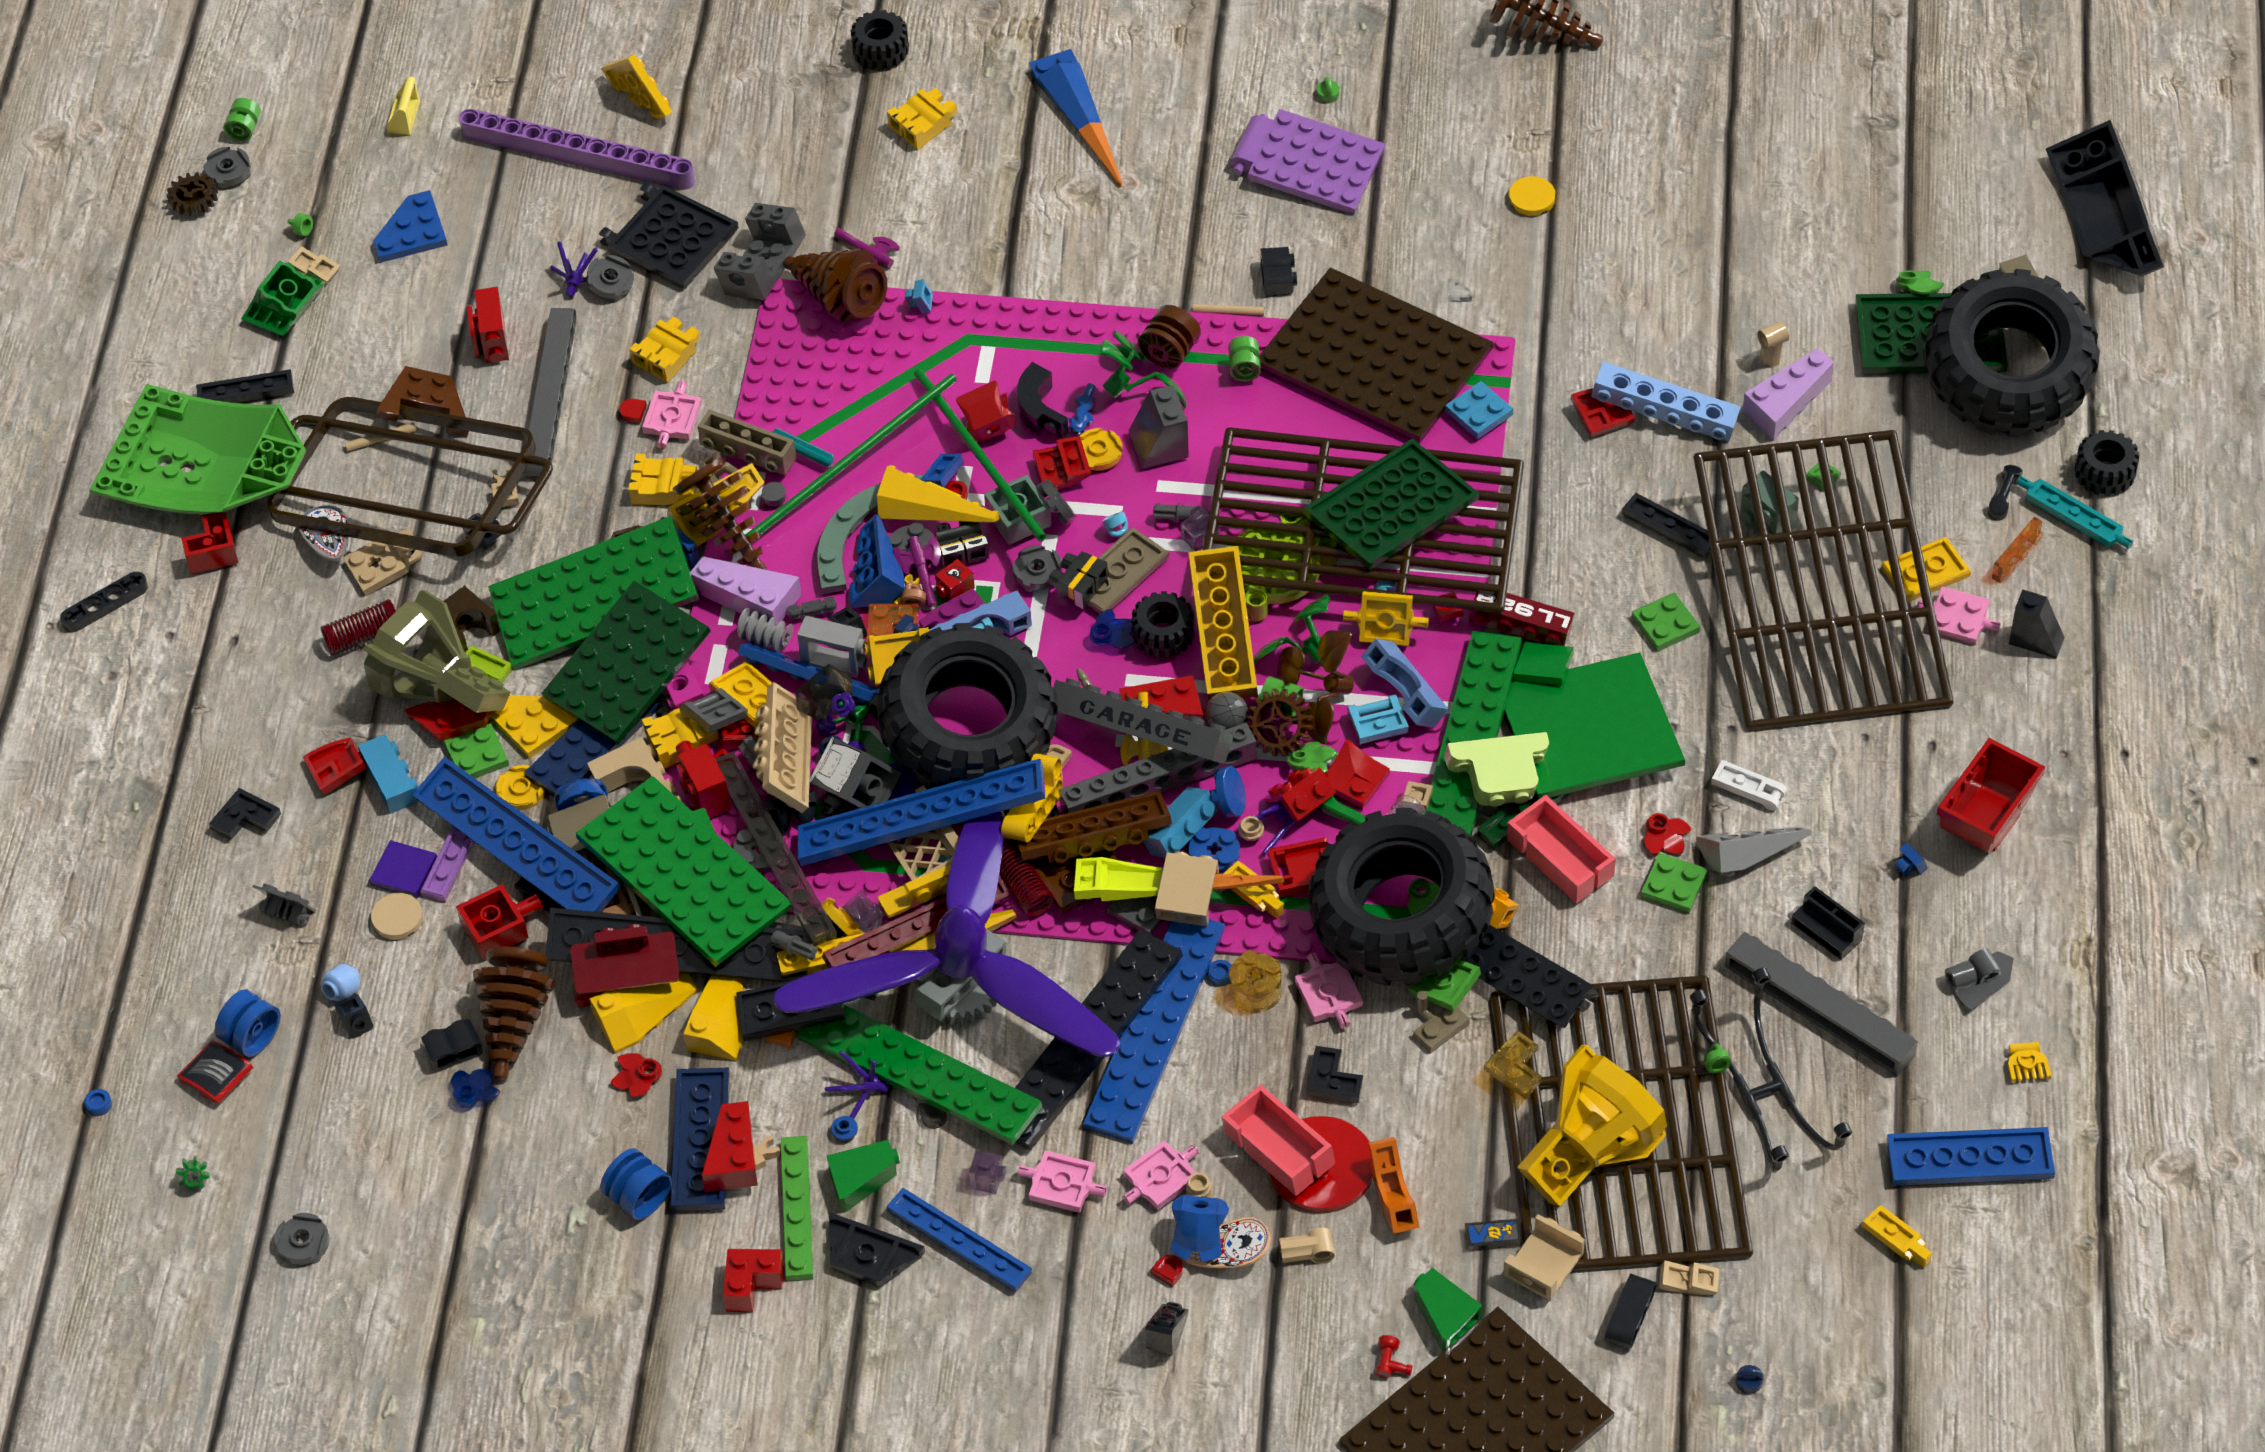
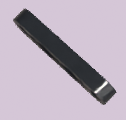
M138 571L131 572L65 609L60 615L63 628L68 632H77L143 595L148 589L145 575ZM114 592L121 593V596L117 599L109 598ZM93 604L100 605L96 611L87 610Z

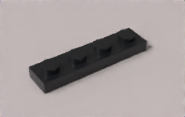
M291 369L196 385L197 397L230 403L295 393Z
M1635 493L1622 508L1623 515L1704 558L1711 551L1706 529L1638 493Z

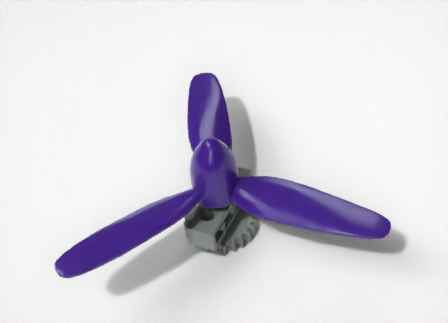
M1003 811L965 821L956 846L946 887L947 912L942 916L937 925L934 949L902 950L884 953L830 967L785 984L774 993V1003L779 1010L786 1013H799L844 1004L916 980V1006L940 1022L949 1018L950 1025H953L955 1019L959 1020L961 1025H964L965 1019H969L971 1023H974L975 1016L984 1019V1012L990 1014L992 1006H997L998 1003L1026 1022L1089 1054L1109 1057L1116 1053L1120 1046V1040L1117 1035L1103 1021L1043 973L1017 958L1005 955L1006 941L985 928L995 902L1003 850V835L1001 834L1004 820Z

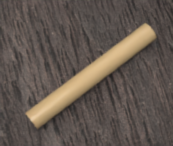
M1193 304V312L1264 316V307Z
M414 422L391 429L407 433L417 431ZM369 435L346 442L345 446L347 452L389 439Z

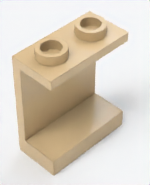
M1167 852L1155 905L1156 918L1208 927V907L1215 874H1219L1218 860L1206 855L1195 857L1189 856L1184 852Z
M1538 1214L1535 1218V1229L1517 1255L1513 1256L1510 1254L1505 1260L1504 1276L1551 1301L1583 1255L1585 1239L1577 1232L1559 1226L1553 1219L1544 1218Z

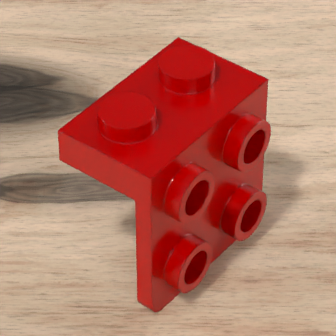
M1307 767L1301 771L1297 769L1286 777L1288 779L1286 783L1282 785L1279 783L1267 791L1269 795L1264 798V801L1267 804L1281 800L1295 822L1334 795L1336 791L1320 767L1314 769Z

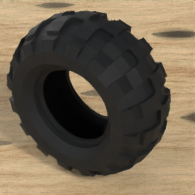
M2016 268L2013 273H2002V270L1999 269L1981 274L1978 280L1972 278L1952 290V294L1948 299L1945 298L1941 301L1933 314L1927 331L1924 351L1925 369L1930 374V384L1937 397L1943 403L1947 402L1949 404V411L1965 423L1968 420L1976 424L1978 430L1992 434L1993 431L2007 432V436H2024L2027 434V431L2035 430L2036 432H2041L2057 425L2060 419H2063L2065 416H2071L2082 405L2086 394L2091 390L2098 369L2100 350L2097 346L2098 333L2092 318L2085 314L2083 303L2072 291L2065 292L2061 288L2059 281L2045 275L2044 279L2030 275L2031 270ZM2000 328L2022 330L2039 340L2047 351L2049 362L2038 372L2020 377L2006 376L1991 370L1982 362L1976 353L1974 343L1982 335Z
M955 623L951 629L942 630L940 627L922 634L918 642L912 641L908 643L894 657L893 665L885 670L880 683L877 703L878 729L882 742L886 747H889L891 758L902 771L906 772L907 775L912 773L915 776V781L928 789L964 779L966 781L984 776L985 773L1031 761L1034 754H1047L1052 737L1055 734L1058 703L1057 692L1051 685L1052 677L1043 662L1038 657L1032 656L1033 651L1017 637L1010 639L1004 636V632L999 628L986 625L985 629L973 628L971 623ZM958 686H970L985 690L997 698L1005 709L1007 716L997 727L988 732L977 735H964L952 732L937 723L930 714L928 705L938 694L945 690Z
M1396 808V813L1382 815L1380 810L1365 815V822L1354 826L1352 823L1348 824L1338 832L1339 834L1336 835V842L1334 844H1327L1315 865V875L1311 876L1309 882V913L1319 942L1326 953L1332 957L1335 956L1340 966L1360 978L1366 975L1368 980L1377 984L1390 986L1392 981H1402L1404 985L1411 986L1422 984L1421 978L1435 974L1437 978L1446 975L1452 971L1455 962L1459 959L1465 961L1476 949L1480 942L1479 937H1483L1493 915L1492 903L1495 898V892L1486 856L1478 849L1476 840L1463 828L1458 827L1455 823L1451 825L1447 818L1431 811H1427L1422 815L1418 814L1413 808ZM1397 876H1421L1433 881L1440 887L1438 894L1429 906L1421 912L1406 918H1380L1363 908L1367 897L1378 885Z

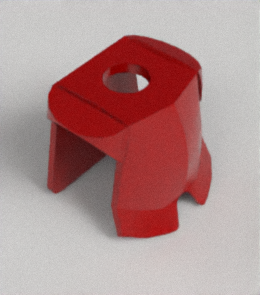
M995 380L956 398L958 406L968 420L967 430L975 441H985L997 437L1011 429L1016 423L1015 415L1008 408L1007 393L1000 395L998 383Z

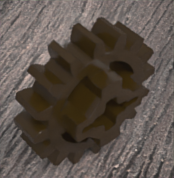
M196 172L194 176L186 173L185 178L178 176L179 181H172V187L167 188V199L171 209H177L179 215L186 212L187 217L191 213L199 216V211L202 210L207 213V207H214L213 201H218L217 186L213 178L208 179L207 174L200 177L199 172Z

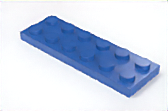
M2048 1127L1887 1134L1886 1141L1893 1186L2054 1179L2055 1177Z

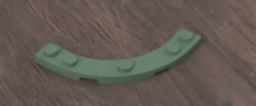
M917 475L915 478L921 479L923 475ZM881 483L863 490L845 502L834 513L824 528L817 554L822 594L847 590L842 564L846 546L845 542L849 534L851 535L864 521L865 516L872 511L878 512L877 493Z

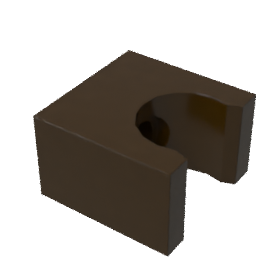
M465 585L444 600L448 606L465 653L468 648L464 631L477 627L486 630L491 636H495L500 632L496 612Z

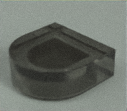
M926 1102L919 1103L921 1122L924 1126L936 1129L945 1124L947 1120L946 1112Z

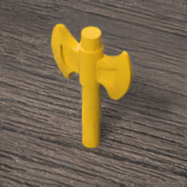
M1139 692L1138 700H1141V706L1146 708L1148 707V692ZM1126 734L1121 745V759L1124 765H1128L1135 756H1138V760H1142L1151 755L1167 751L1168 746L1139 737L1138 741H1135L1132 735Z

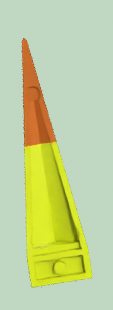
M1104 857L1076 859L1075 899L1101 898V901L1158 896L1163 868ZM1215 874L1212 890L1283 883L1284 877L1275 875Z

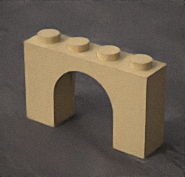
M642 737L587 763L593 777L604 783L607 792L632 781H646L652 776L671 793L676 792L670 778L665 780L663 777L666 775V771L661 761L655 762L654 758L657 755L651 744L646 745Z

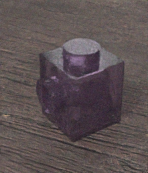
M976 1150L969 1170L970 1188L997 1194L999 1184L1004 1181L1006 1166L1002 1164V1155Z

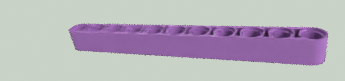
M466 109L459 114L462 135L469 140L677 189H689L695 183L692 162L684 158L475 109Z

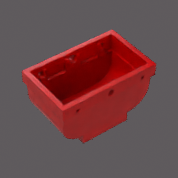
M1988 738L1938 806L1936 815L1940 816V828L1987 853H1990L1992 850L1996 851L2020 818L2022 809L2031 797L2037 783L2044 775L2045 766Z

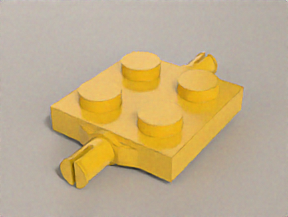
M1363 591L1362 605L1359 612L1344 610L1343 621L1358 622L1360 642L1372 643L1377 638L1392 641L1396 645L1409 646L1410 632L1413 627L1428 628L1429 617H1414L1412 610L1413 596Z

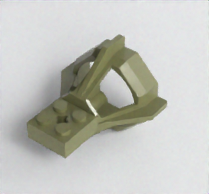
M426 590L419 591L415 602H405L378 629L373 643L366 644L363 649L368 653L364 661L368 687L384 697H403L439 703L449 702L454 698L478 713L503 710L511 693L503 687L504 684L502 682L488 678L484 675L485 672L471 666L470 657L462 648L447 604ZM427 627L424 639L415 656L412 658L402 653L412 638L423 628ZM395 669L401 671L394 677Z

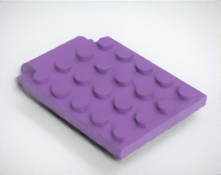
M1279 109L1274 120L1268 118L1266 114L1251 117L1230 160V166L1234 168L1233 173L1239 176L1243 171L1247 172L1248 180L1354 215L1384 152L1385 143Z

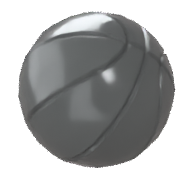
M1220 692L1211 697L1206 705L1205 720L1209 727L1211 723L1225 726L1226 730L1248 721L1246 719V716L1249 715L1247 704L1236 693Z

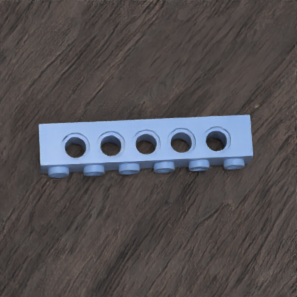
M1602 362L1591 395L1592 398L1599 401L1607 402L1623 409L1641 413L1647 417H1653L1726 442L1730 441L1741 406L1607 362Z

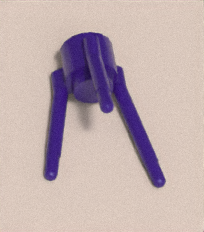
M1282 802L1254 816L1261 820L1274 814L1278 821L1287 822L1262 851L1263 855H1266L1267 849L1273 848L1285 832L1298 822H1294Z

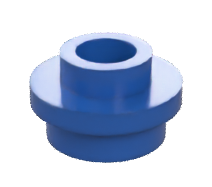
M849 1116L838 1117L831 1125L833 1136L841 1142L852 1140L858 1131L857 1122ZM843 1126H848L846 1129H841Z

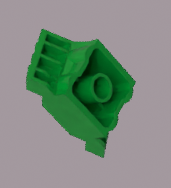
M279 260L258 286L252 302L241 319L272 333L285 336L292 325L296 324L311 305L316 295L321 292L326 282L297 271L291 264L283 263Z

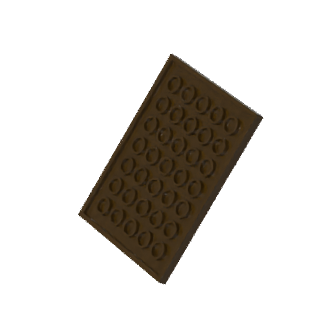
M1330 267L1262 351L1259 358L1262 370L1421 443L1445 412V405L1455 399L1492 351L1494 342Z
M1496 1307L1339 1439V1444L1347 1452H1575L1614 1418V1412L1501 1308Z

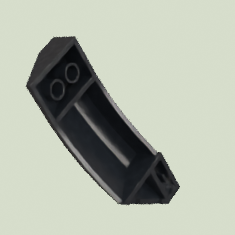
M2108 120L2046 148L2071 217L2082 256L2142 277L2164 268L2157 238L2119 133L2112 121Z

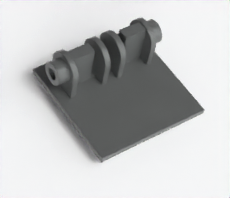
M264 883L262 887L252 886L267 896L259 905V909L264 914L277 918L283 917V920L302 925L307 924L310 915L307 914L308 911H316L308 905V900L301 898L298 894L289 891L284 893L279 891L278 888Z

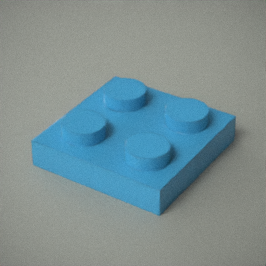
M1480 381L1446 404L1445 412L1476 439H1479L1513 415V408Z

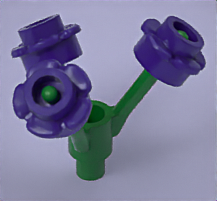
M849 693L836 694L832 699L831 710L834 714H838L839 718L833 720L830 714L824 716L820 714L819 720L815 722L819 734H824L825 737L831 736V734L836 733L835 725L848 721L851 725L856 726L855 739L849 742L848 745L867 753L865 744L860 742L864 719L870 713L869 705L855 706V702Z

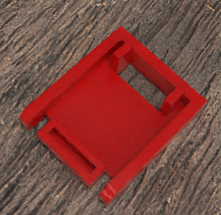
M1318 838L1267 849V857L1273 875L1281 876L1278 865L1286 864L1289 875L1283 876V883H1276L1280 898L1308 892L1311 876L1315 875L1317 860L1328 844L1327 838Z

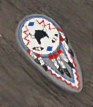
M318 506L303 514L347 523L345 513L336 506ZM298 527L303 539L318 555L331 561H338L344 556L348 547L349 537Z

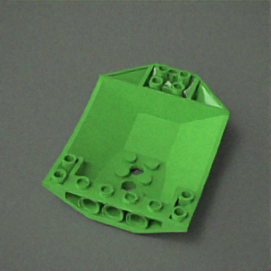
M146 384L89 491L92 494L162 511L199 515L225 512L287 489L306 453V449L279 402L277 405L222 402L190 396ZM163 461L171 462V464L166 466L159 465ZM186 464H191L195 467L189 472L181 470V467Z

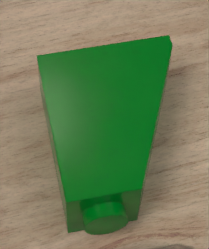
M889 1140L827 1155L828 1169L841 1213L849 1211L897 1175L896 1165L900 1164L896 1148L891 1149Z
M1433 1267L1426 1274H1420L1415 1280L1414 1300L1441 1351L1444 1352L1481 1320L1482 1305Z

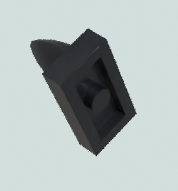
M809 792V808L803 813L789 807L779 798L764 801L766 815L769 817L773 827L782 836L786 834L790 826L791 811L794 812L802 824L812 822L816 813L817 802L815 792Z

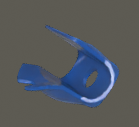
M576 779L557 788L554 802L557 810L561 811L582 803L576 801L575 798L588 796L585 800L587 801L603 794L608 798V792L604 783L599 779Z
M1182 1195L1176 1198L1172 1203V1212L1177 1223L1170 1250L1184 1260H1188L1191 1252L1194 1251L1199 1252L1202 1262H1207L1221 1256L1219 1226L1223 1224L1229 1212L1227 1203L1218 1198Z

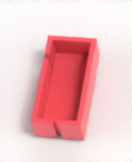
M1547 795L1540 798L1508 822L1507 840L1522 854L1526 852V858L1576 904L1594 891V886L1599 888L1614 877L1616 858Z
M1261 1084L1221 1116L1225 1134L1240 1148L1244 1147V1151L1295 1196L1314 1182V1175L1319 1178L1336 1164L1332 1145Z

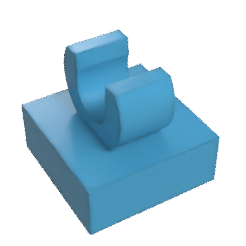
M924 279L915 281L914 289L905 291L904 299H910V308L918 307L922 314L931 312L933 293Z

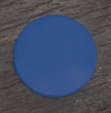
M1233 766L1215 769V789L1211 792L1213 803L1215 805L1219 804L1225 818L1241 816L1246 806V793L1239 772Z

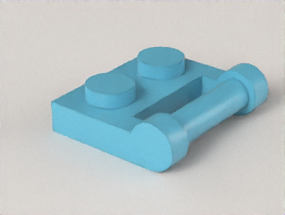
M1396 694L1388 696V699L1361 706H1355V704L1347 706L1348 717L1353 724L1360 744L1408 733V724Z

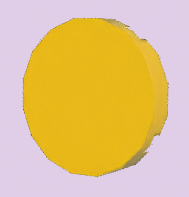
M1527 176L1520 178L1509 189V203L1520 214L1539 216L1542 215V212L1546 210L1548 212L1552 209L1555 203V189L1550 182L1540 177Z
M1094 428L1080 435L1090 470L1102 471L1110 469L1122 458L1123 445L1120 437L1115 432Z
M518 765L509 768V771L505 774L502 773L496 782V794L518 810H526L536 806L546 793L543 787L536 786L524 776V772L530 767L528 765Z
M828 897L821 903L827 915L848 936L863 933L856 920L844 908L840 906L837 909L834 906L836 903L834 899Z

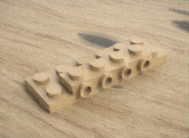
M773 682L767 687L766 705L760 706L756 712L759 724L755 729V734L759 738L754 746V751L758 753V757L754 761L753 768L757 770V777L763 782L762 788L768 794L774 795L789 807L803 813L809 808L812 706Z

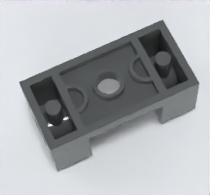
M755 203L745 218L753 237L752 242L743 256L736 255V253L723 252L714 266V271L725 295L765 300L785 269V258L794 255L806 234L795 208Z

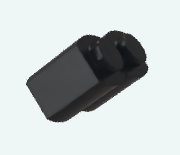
M1289 247L1260 248L1264 295L1292 294L1293 286H1297V273L1292 272V268H1295L1294 254H1290Z
M470 1019L457 1020L447 1028L432 1029L421 1037L423 1049L434 1072L448 1069L458 1062H466L483 1054L481 1042Z

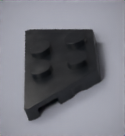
M831 1212L829 1214L830 1265L832 1270L881 1287L925 1253V1246Z

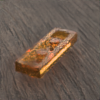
M2033 517L1994 563L1993 580L2001 583L2006 576L2010 577L2019 560L2023 561L2027 557L2030 547L2033 544L2037 545L2043 535V532H2041L2042 520Z

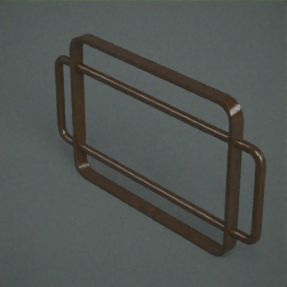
M343 397L332 402L322 417L300 415L290 421L295 431L303 424L316 426L304 443L306 453L289 487L271 494L267 502L272 519L283 525L451 557H461L473 552L486 533L507 535L516 531L551 476L553 466L548 459L534 456L536 446L532 433L522 427L401 405L399 408V419L527 442L521 453L336 420L335 418L339 414L349 410L376 414L381 404L379 401ZM329 428L515 462L479 521L292 486ZM527 465L543 467L541 474L513 520L507 525L492 524ZM285 495L473 531L462 542L448 543L279 511L277 508Z

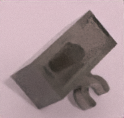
M828 663L795 691L797 710L817 721L819 718L824 721L827 720L826 715L833 713L831 710L833 697L844 692L850 695L853 694L851 676Z

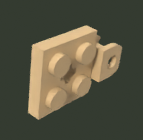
M408 529L398 532L400 534L413 536L411 531ZM370 542L343 557L363 593L367 596L408 573L406 567L421 559L423 553L420 550H415L412 555H407L408 552L414 549ZM380 561L378 567L371 566L374 562Z

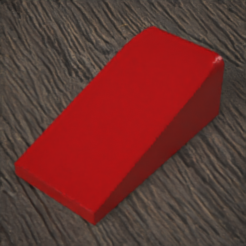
M739 720L717 730L719 750L722 748L725 750L739 748L738 746L742 744L743 740L750 736L759 738L755 734V728L746 720Z

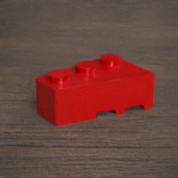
M1193 675L1119 689V694L1122 695L1121 700L1127 701L1128 697L1138 699L1139 692H1148V703L1163 707L1162 713L1168 714L1169 710L1183 713V719L1188 721L1190 716L1204 720Z
M748 1101L721 1105L702 1173L704 1192L758 1186Z

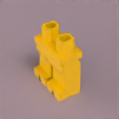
M937 88L929 92L920 89L917 95L910 97L898 109L892 107L886 111L888 125L898 135L904 137L909 144L919 150L941 133L944 128L947 129L951 126L950 118L957 113V105L952 100L941 104L943 95Z
M674 316L666 322L660 319L656 323V327L649 331L645 339L639 344L634 343L629 348L632 364L648 373L651 371L652 375L668 383L689 360L690 356L692 357L696 353L695 344L700 339L699 331L691 326L685 332H682V322Z
M636 453L632 469L633 473L631 474L628 488L632 505H673L694 494V488L681 495H677L672 488L698 471L696 465H685L684 458L676 457V459L646 458L645 454Z
M680 708L654 720L651 716L642 719L645 735L653 746L657 759L661 761L664 769L680 762L679 753L676 751V746L680 742L690 741L692 748H696L719 739L717 730L708 733L690 717H683L680 713Z

